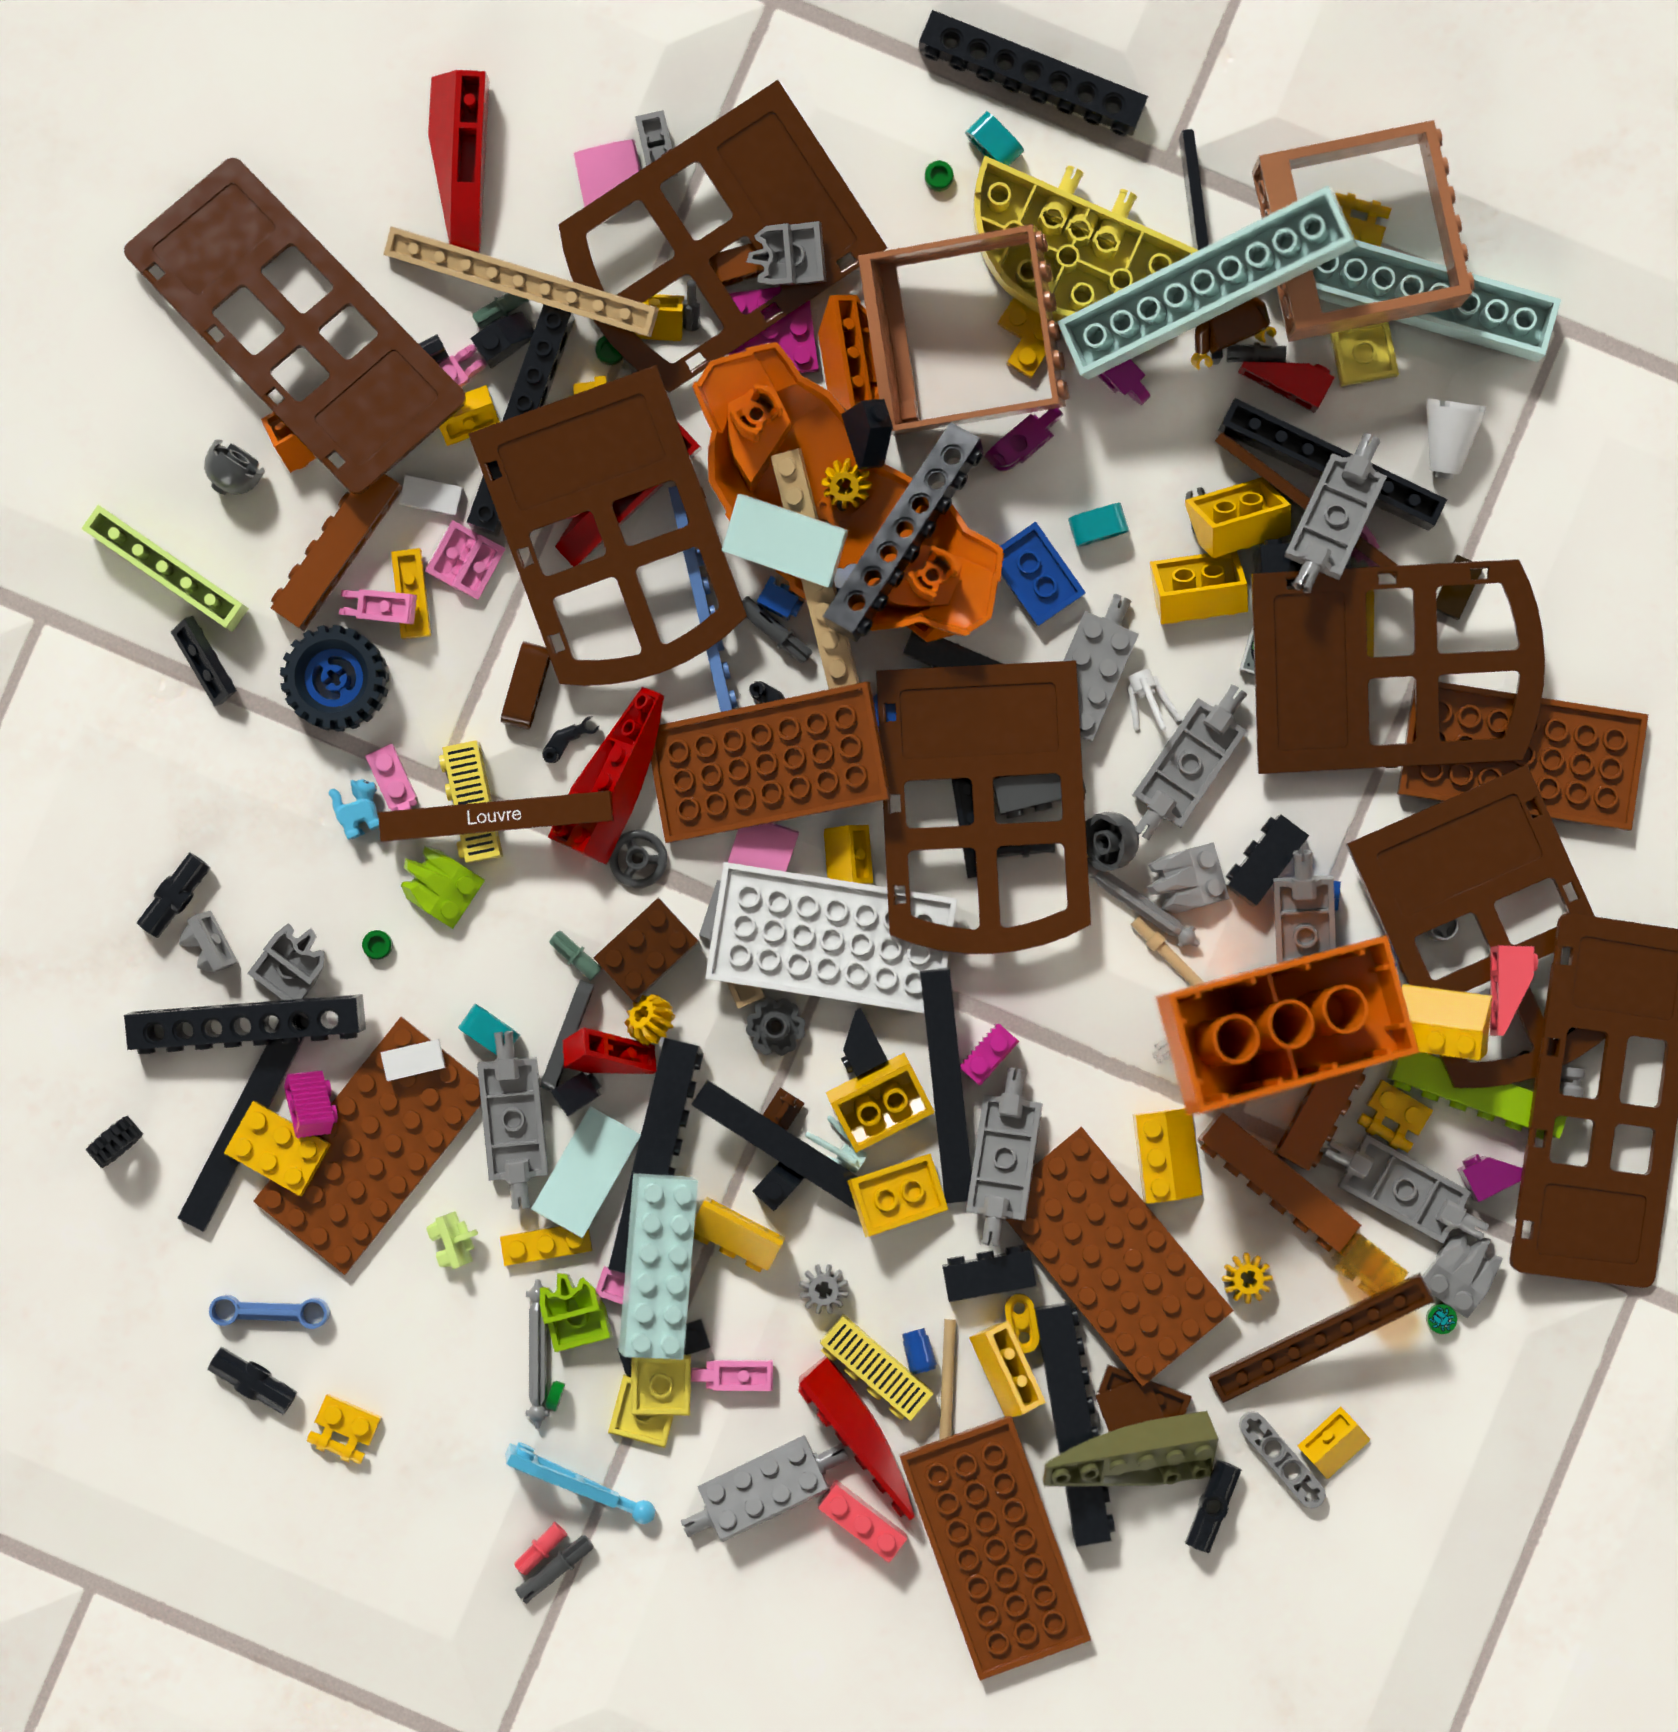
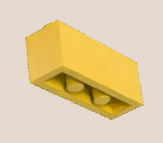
M1009 1321L992 1325L969 1337L1005 1416L1016 1417L1023 1415L1046 1403Z

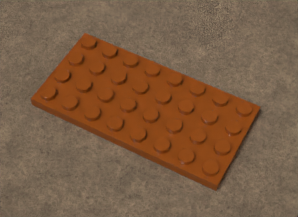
M1415 680L1405 743H1412L1416 739ZM1438 682L1439 735L1441 741L1492 739L1504 736L1512 713L1515 693ZM1542 698L1535 730L1523 760L1401 766L1397 795L1443 802L1528 765L1551 819L1630 831L1633 825L1649 714ZM1534 799L1525 802L1531 816H1541Z
M867 681L659 725L651 758V766L665 843L891 799L871 685Z
M402 1016L331 1103L337 1109V1123L333 1124L330 1134L317 1135L331 1145L303 1196H298L270 1180L253 1201L344 1275L349 1272L481 1106L479 1078L444 1049H442L446 1068L387 1081L380 1052L431 1041L429 1037Z
M1082 1126L1034 1165L1026 1221L1007 1218L1006 1221L1142 1387L1234 1311Z
M1004 1416L899 1454L979 1681L1091 1641L1011 1416Z

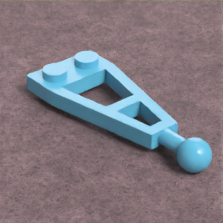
M518 1442L517 1446L509 1444L505 1453L506 1465L602 1504L627 1511L632 1514L633 1519L639 1524H648L654 1519L656 1512L651 1502L641 1500L636 1503L620 1496L614 1490L534 1454V1448L524 1443Z

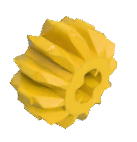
M850 458L845 459L844 466L839 460H836L833 463V468L827 467L824 471L828 478H823L821 485L829 488L823 494L825 497L834 496L831 501L832 505L835 506L840 500L842 501L843 509L848 508L849 501L854 507H858L860 499L866 500L869 496L866 490L871 488L872 482L864 479L870 473L868 470L860 472L857 463L852 467ZM845 479L851 481L847 489L842 486Z
M654 994L649 996L642 995L639 1002L633 1001L634 1007L632 1010L626 1011L629 1018L624 1022L630 1036L646 1045L651 1043L658 1044L661 1037L667 1038L666 1032L668 1029L674 1028L671 1021L676 1017L673 1014V1007L670 1003Z
M1249 1253L1243 1254V1263H1241L1237 1256H1233L1232 1260L1236 1266L1234 1268L1228 1264L1224 1266L1227 1271L1231 1272V1275L1221 1277V1280L1224 1282H1232L1225 1287V1292L1231 1293L1236 1290L1233 1295L1235 1301H1239L1244 1293L1246 1304L1251 1303V1294L1258 1301L1262 1300L1259 1290L1270 1291V1288L1264 1285L1263 1282L1273 1280L1272 1275H1263L1270 1266L1267 1263L1259 1266L1261 1257L1258 1255L1253 1258L1251 1263ZM1249 1270L1252 1271L1250 1276L1254 1278L1251 1284L1246 1282V1286H1243L1244 1280L1240 1278L1242 1273L1248 1274Z

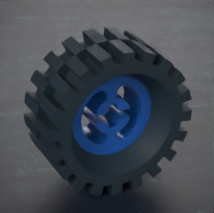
M323 625L318 626V631L316 632L306 631L303 633L304 639L300 642L295 639L291 644L294 649L290 654L285 653L283 660L286 661L285 668H280V676L284 677V683H280L281 690L287 695L285 700L288 705L295 710L294 712L308 723L328 731L332 729L340 732L345 731V728L349 727L355 729L360 727V722H369L373 718L371 714L375 709L380 711L383 706L380 703L382 697H387L388 689L385 686L386 682H389V674L385 670L387 664L380 655L379 649L356 630L346 629L341 625H333V628ZM343 659L349 661L354 667L356 682L352 690H349L352 682L351 676L345 673L347 671L341 666L332 665L333 660ZM320 669H323L321 682L332 693L340 694L339 699H327L320 694L316 683ZM334 673L338 674L339 676L342 675L339 678V681L341 682L339 685L331 683L333 681L332 675Z

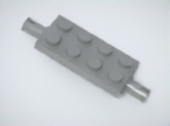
M1363 434L1355 454H1352L1350 457L1343 458L1332 453L1284 556L1302 564L1300 572L1293 583L1294 588L1300 590L1303 582L1306 581L1302 592L1310 593L1319 572L1340 580L1387 478L1386 475L1376 472L1372 467L1371 460L1380 444V439L1376 436L1373 437L1370 445H1368L1371 434Z
M1118 594L1113 595L1105 617H1098L1087 611L1084 612L1063 660H1076L1080 736L1090 742L1093 741L1139 635L1134 631L1124 628L1121 624L1129 604H1131V600L1124 597L1120 608H1118L1122 597Z
M1231 684L1230 689L1219 705L1214 707L1198 698L1132 794V796L1147 805L1146 807L1148 808L1136 826L1138 834L1142 833L1146 825L1148 826L1142 835L1143 838L1150 840L1162 819H1168L1179 828H1182L1247 730L1233 720V714L1247 696V693L1241 690L1233 699L1239 687Z
M1301 850L1293 852L1294 877L1273 878L1276 963L1336 948L1333 875L1313 876V852L1311 850H1304V862H1302Z
M503 1031L494 1033L497 1059L477 1063L489 1181L506 1180L510 1184L511 1208L519 1209L521 1198L522 1209L531 1207L527 1182L532 1177L549 1174L537 1057L520 1059L515 1057L513 1031H505V1043Z
M1007 1068L1005 1092L1001 1096L984 1095L966 1212L985 1217L981 1244L990 1245L991 1241L992 1246H1000L1002 1224L1006 1218L1026 1221L1043 1104L1024 1100L1025 1097L1022 1096L1026 1070L1017 1068V1075L1015 1068Z
M1366 1134L1355 1151L1336 1142L1334 1139L1328 1142L1327 1145L1337 1150V1153L1325 1148L1323 1155L1345 1166L1346 1171L1338 1184V1187L1440 1243L1444 1244L1452 1229L1456 1230L1457 1228L1472 1235L1479 1241L1484 1237L1485 1234L1475 1229V1226L1487 1231L1489 1224L1468 1214L1464 1208L1471 1191Z
M803 1435L697 1486L705 1506L703 1511L681 1520L682 1526L685 1527L686 1535L690 1538L692 1535L712 1526L716 1529L720 1541L724 1542L830 1491L824 1478L826 1471L845 1461H849L842 1443L818 1455L813 1453L807 1438Z

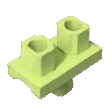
M456 1211L435 1218L436 1221L427 1226L426 1230L429 1238L432 1241L442 1238L445 1246L444 1250L436 1252L439 1267L452 1266V1269H455L473 1261L469 1251L474 1249L471 1237L479 1235L478 1231L475 1229L468 1232L465 1221L459 1222Z

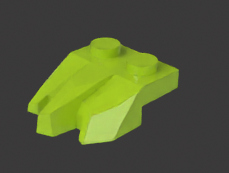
M424 846L422 852L426 858L424 862L420 863L405 858L404 869L414 879L412 881H404L400 885L409 901L453 929L485 882V879L444 852Z
M557 1273V1290L555 1293L550 1288L540 1287L539 1305L544 1324H548L554 1352L613 1337L606 1307L595 1288L584 1277L579 1279L578 1285L575 1287L569 1274Z

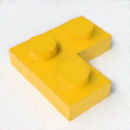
M1013 298L997 325L1021 339L1008 359L1007 365L1032 379L1046 357L1040 314Z

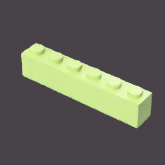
M97 505L81 528L231 632L235 630L249 610L248 607L99 505Z

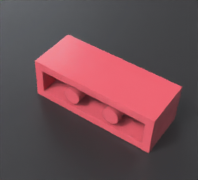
M835 1480L829 1488L830 1491L826 1492L819 1501L818 1509L890 1563L907 1540V1533L838 1480Z

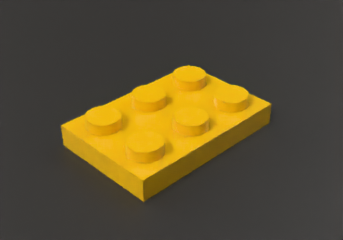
M252 1101L224 1154L298 1196H303L331 1144L314 1135L296 1138L293 1123L258 1102Z
M931 1153L847 1180L865 1237L949 1210Z

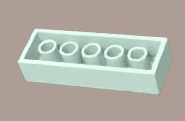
M633 1173L619 1352L624 1357L683 1360L698 1189V1180L693 1177Z

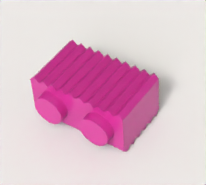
M994 1024V1028H990V1033H986V1037H982V1041L978 1042L979 1046H974L975 1050H971V1055H967V1059H963L960 1069L981 1086L1019 1041L1002 1025Z
M323 1071L287 1074L284 1090L296 1138L330 1134L333 1124L337 1123L338 1115L336 1106L331 1105L329 1097H331V1084L329 1080H325Z

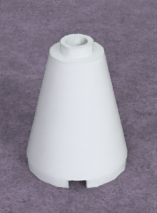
M1427 398L1430 471H1436L1435 477L1453 480V474L1459 475L1484 417L1486 407Z

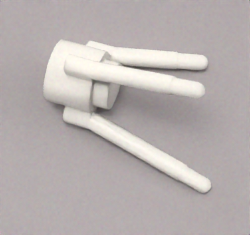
M1150 669L1139 671L1128 677L1131 684L1126 686L1130 696L1135 730L1139 729L1136 694H1138L1139 698L1147 696L1156 721L1162 731L1166 729V726L1153 696V693L1156 691L1176 722H1181V717L1160 686L1157 676H1153Z

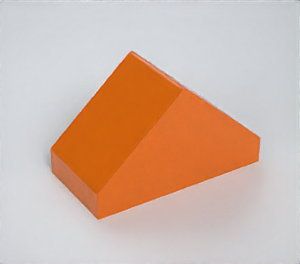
M1387 935L1224 976L1156 996L1187 1115L1201 1114L1419 1053Z

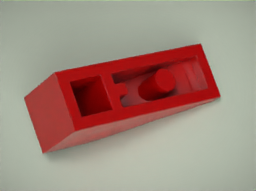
M1243 362L1237 372L1313 413L1319 408L1335 378L1330 375L1331 371L1320 364L1313 366L1310 363Z
M585 1027L563 1040L564 1068L585 1073H656L655 1045L653 1044L646 1045L637 1040Z

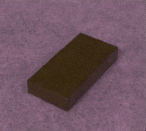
M1457 554L1453 562H1471V560ZM1470 569L1471 579H1478L1483 569ZM1476 584L1441 586L1436 596L1437 611L1458 621Z

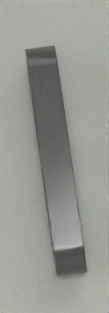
M583 980L579 981L543 1075L541 1088L549 1091L557 1088L564 1070L563 1040L579 1030L594 990V984Z

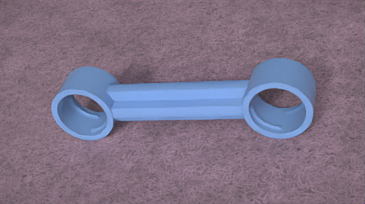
M222 1295L214 1299L210 1304L209 1315L214 1323L221 1326L232 1324L239 1319L297 1321L306 1328L315 1329L327 1322L330 1316V1309L328 1304L320 1298H310L302 1304L240 1302L232 1295ZM225 1299L231 1301L235 1306V1314L228 1321L220 1319L215 1309L216 1304ZM311 1302L319 1304L323 1309L324 1317L319 1323L311 1324L304 1317V1309Z

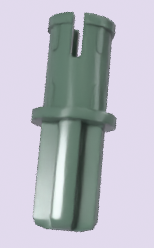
M509 293L500 298L495 296V301L476 311L472 316L477 326L482 329L502 316L507 317V313L529 300Z
M559 930L550 939L549 943L568 960L567 964L574 965L589 981L602 970V967L583 951L585 949L583 946L580 948L562 931Z

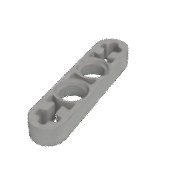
M1254 1411L1245 1413L1239 1422L1242 1434L1303 1505L1309 1508L1320 1506L1326 1496L1323 1486L1261 1414ZM1250 1418L1253 1421L1260 1420L1258 1427L1264 1434L1268 1429L1271 1432L1264 1436L1258 1444L1255 1443V1440L1260 1439V1437L1253 1430L1246 1431L1249 1427L1247 1421ZM1270 1440H1276L1280 1443V1452L1276 1456H1268L1264 1450L1265 1444ZM1289 1463H1296L1300 1467V1473L1295 1479H1288L1284 1475V1468ZM1306 1475L1309 1476V1479L1305 1480V1483L1311 1489L1318 1488L1315 1493L1317 1499L1314 1501L1311 1498L1304 1499L1307 1493L1300 1485L1297 1490L1294 1488L1295 1485H1298L1305 1479Z

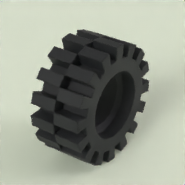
M125 1116L94 1139V1142L90 1143L86 1151L100 1168H104L123 1155L126 1150H129L142 1137L143 1133L129 1116Z

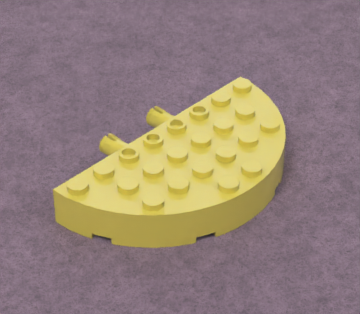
M984 156L979 169L974 194L973 218L975 234L1033 224L1042 231V234L1046 235L1048 252H1044V260L1047 264H1050L1052 281L1048 282V287L1051 293H1054L1057 311L1052 312L1055 322L1199 251L1127 219L1137 199V196L1130 192L1126 203H1124L1128 190L1120 189L1113 209L1109 211L1074 195L1084 175V172L1078 168L1073 179H1070L1075 167L1067 166L1057 188ZM1030 244L981 252L987 267L1001 287L1012 298L1040 314Z

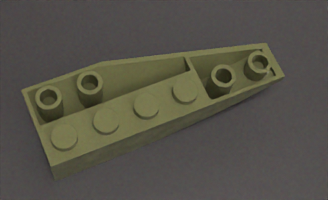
M1207 1411L1141 1422L1092 1438L1047 1461L1044 1468L1043 1484L1044 1486H1156L1174 1484L1191 1479H1202L1211 1476L1219 1438Z

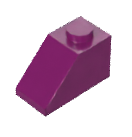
M1479 1154L1463 1160L1464 1166L1457 1169L1467 1190L1471 1191L1470 1196L1472 1200L1476 1202H1481L1520 1182L1522 1174L1521 1167L1486 1156L1480 1157Z

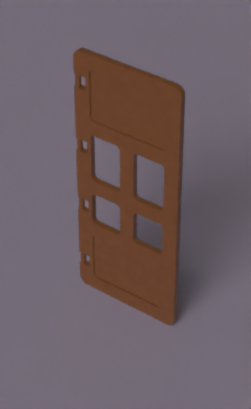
M237 158L226 159L132 238L124 247V254L127 260L352 494L359 495L368 490L461 409L466 402L463 389L245 164ZM289 247H295L333 286L332 291L306 313H300L262 274V270ZM154 265H157L165 273L159 280L149 272ZM240 288H247L285 327L282 334L256 355H252L213 315L214 311ZM351 306L378 332V335L355 356L347 360L320 334V330L346 307ZM214 327L224 335L219 342H216L208 333ZM299 348L306 349L329 373V378L302 401H296L271 375L277 366ZM274 389L284 398L278 405L268 396ZM335 452L345 461L339 468L328 459Z
M1565 913L1559 917L1556 928L1553 963H1551L1541 1034L1542 1042L1540 1054L1538 1055L1528 1125L1529 1134L1527 1145L1525 1146L1515 1216L1516 1225L1512 1238L1509 1262L1515 1271L1521 1273L1647 1288L1653 1284L1656 1276L1678 1121V929ZM1563 947H1570L1568 965L1560 964ZM1572 1027L1602 1031L1605 1034L1598 1093L1593 1099L1562 1095L1559 1091L1567 1032ZM1631 1036L1658 1039L1665 1042L1658 1101L1654 1107L1626 1104L1620 1101L1627 1042ZM1550 1038L1558 1039L1555 1056L1547 1055ZM1567 1116L1592 1121L1593 1128L1589 1156L1585 1166L1555 1163L1550 1160L1556 1117ZM1618 1124L1652 1129L1653 1136L1649 1164L1645 1174L1611 1169L1610 1162L1614 1134ZM1537 1129L1545 1130L1542 1147L1535 1146ZM1524 1220L1532 1221L1529 1238H1522Z

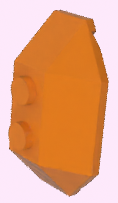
M831 295L827 302L818 336L827 390L848 410L862 400L879 399L866 308L860 304L861 300L857 295Z

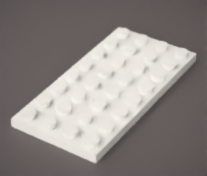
M724 862L705 979L924 1013L920 971L947 968L949 952L914 945L890 935L887 887ZM895 889L896 905L906 903L905 890ZM910 891L911 914L913 917L953 927L957 904L956 898Z

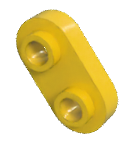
M1013 1294L1005 1302L1006 1321H1009L1023 1353H1030L1039 1344L1034 1304L1025 1294ZM1016 1303L1024 1304L1025 1309L1022 1313L1014 1312L1013 1308ZM1022 1332H1027L1030 1336L1029 1340L1025 1343L1020 1342L1018 1339L1019 1334Z

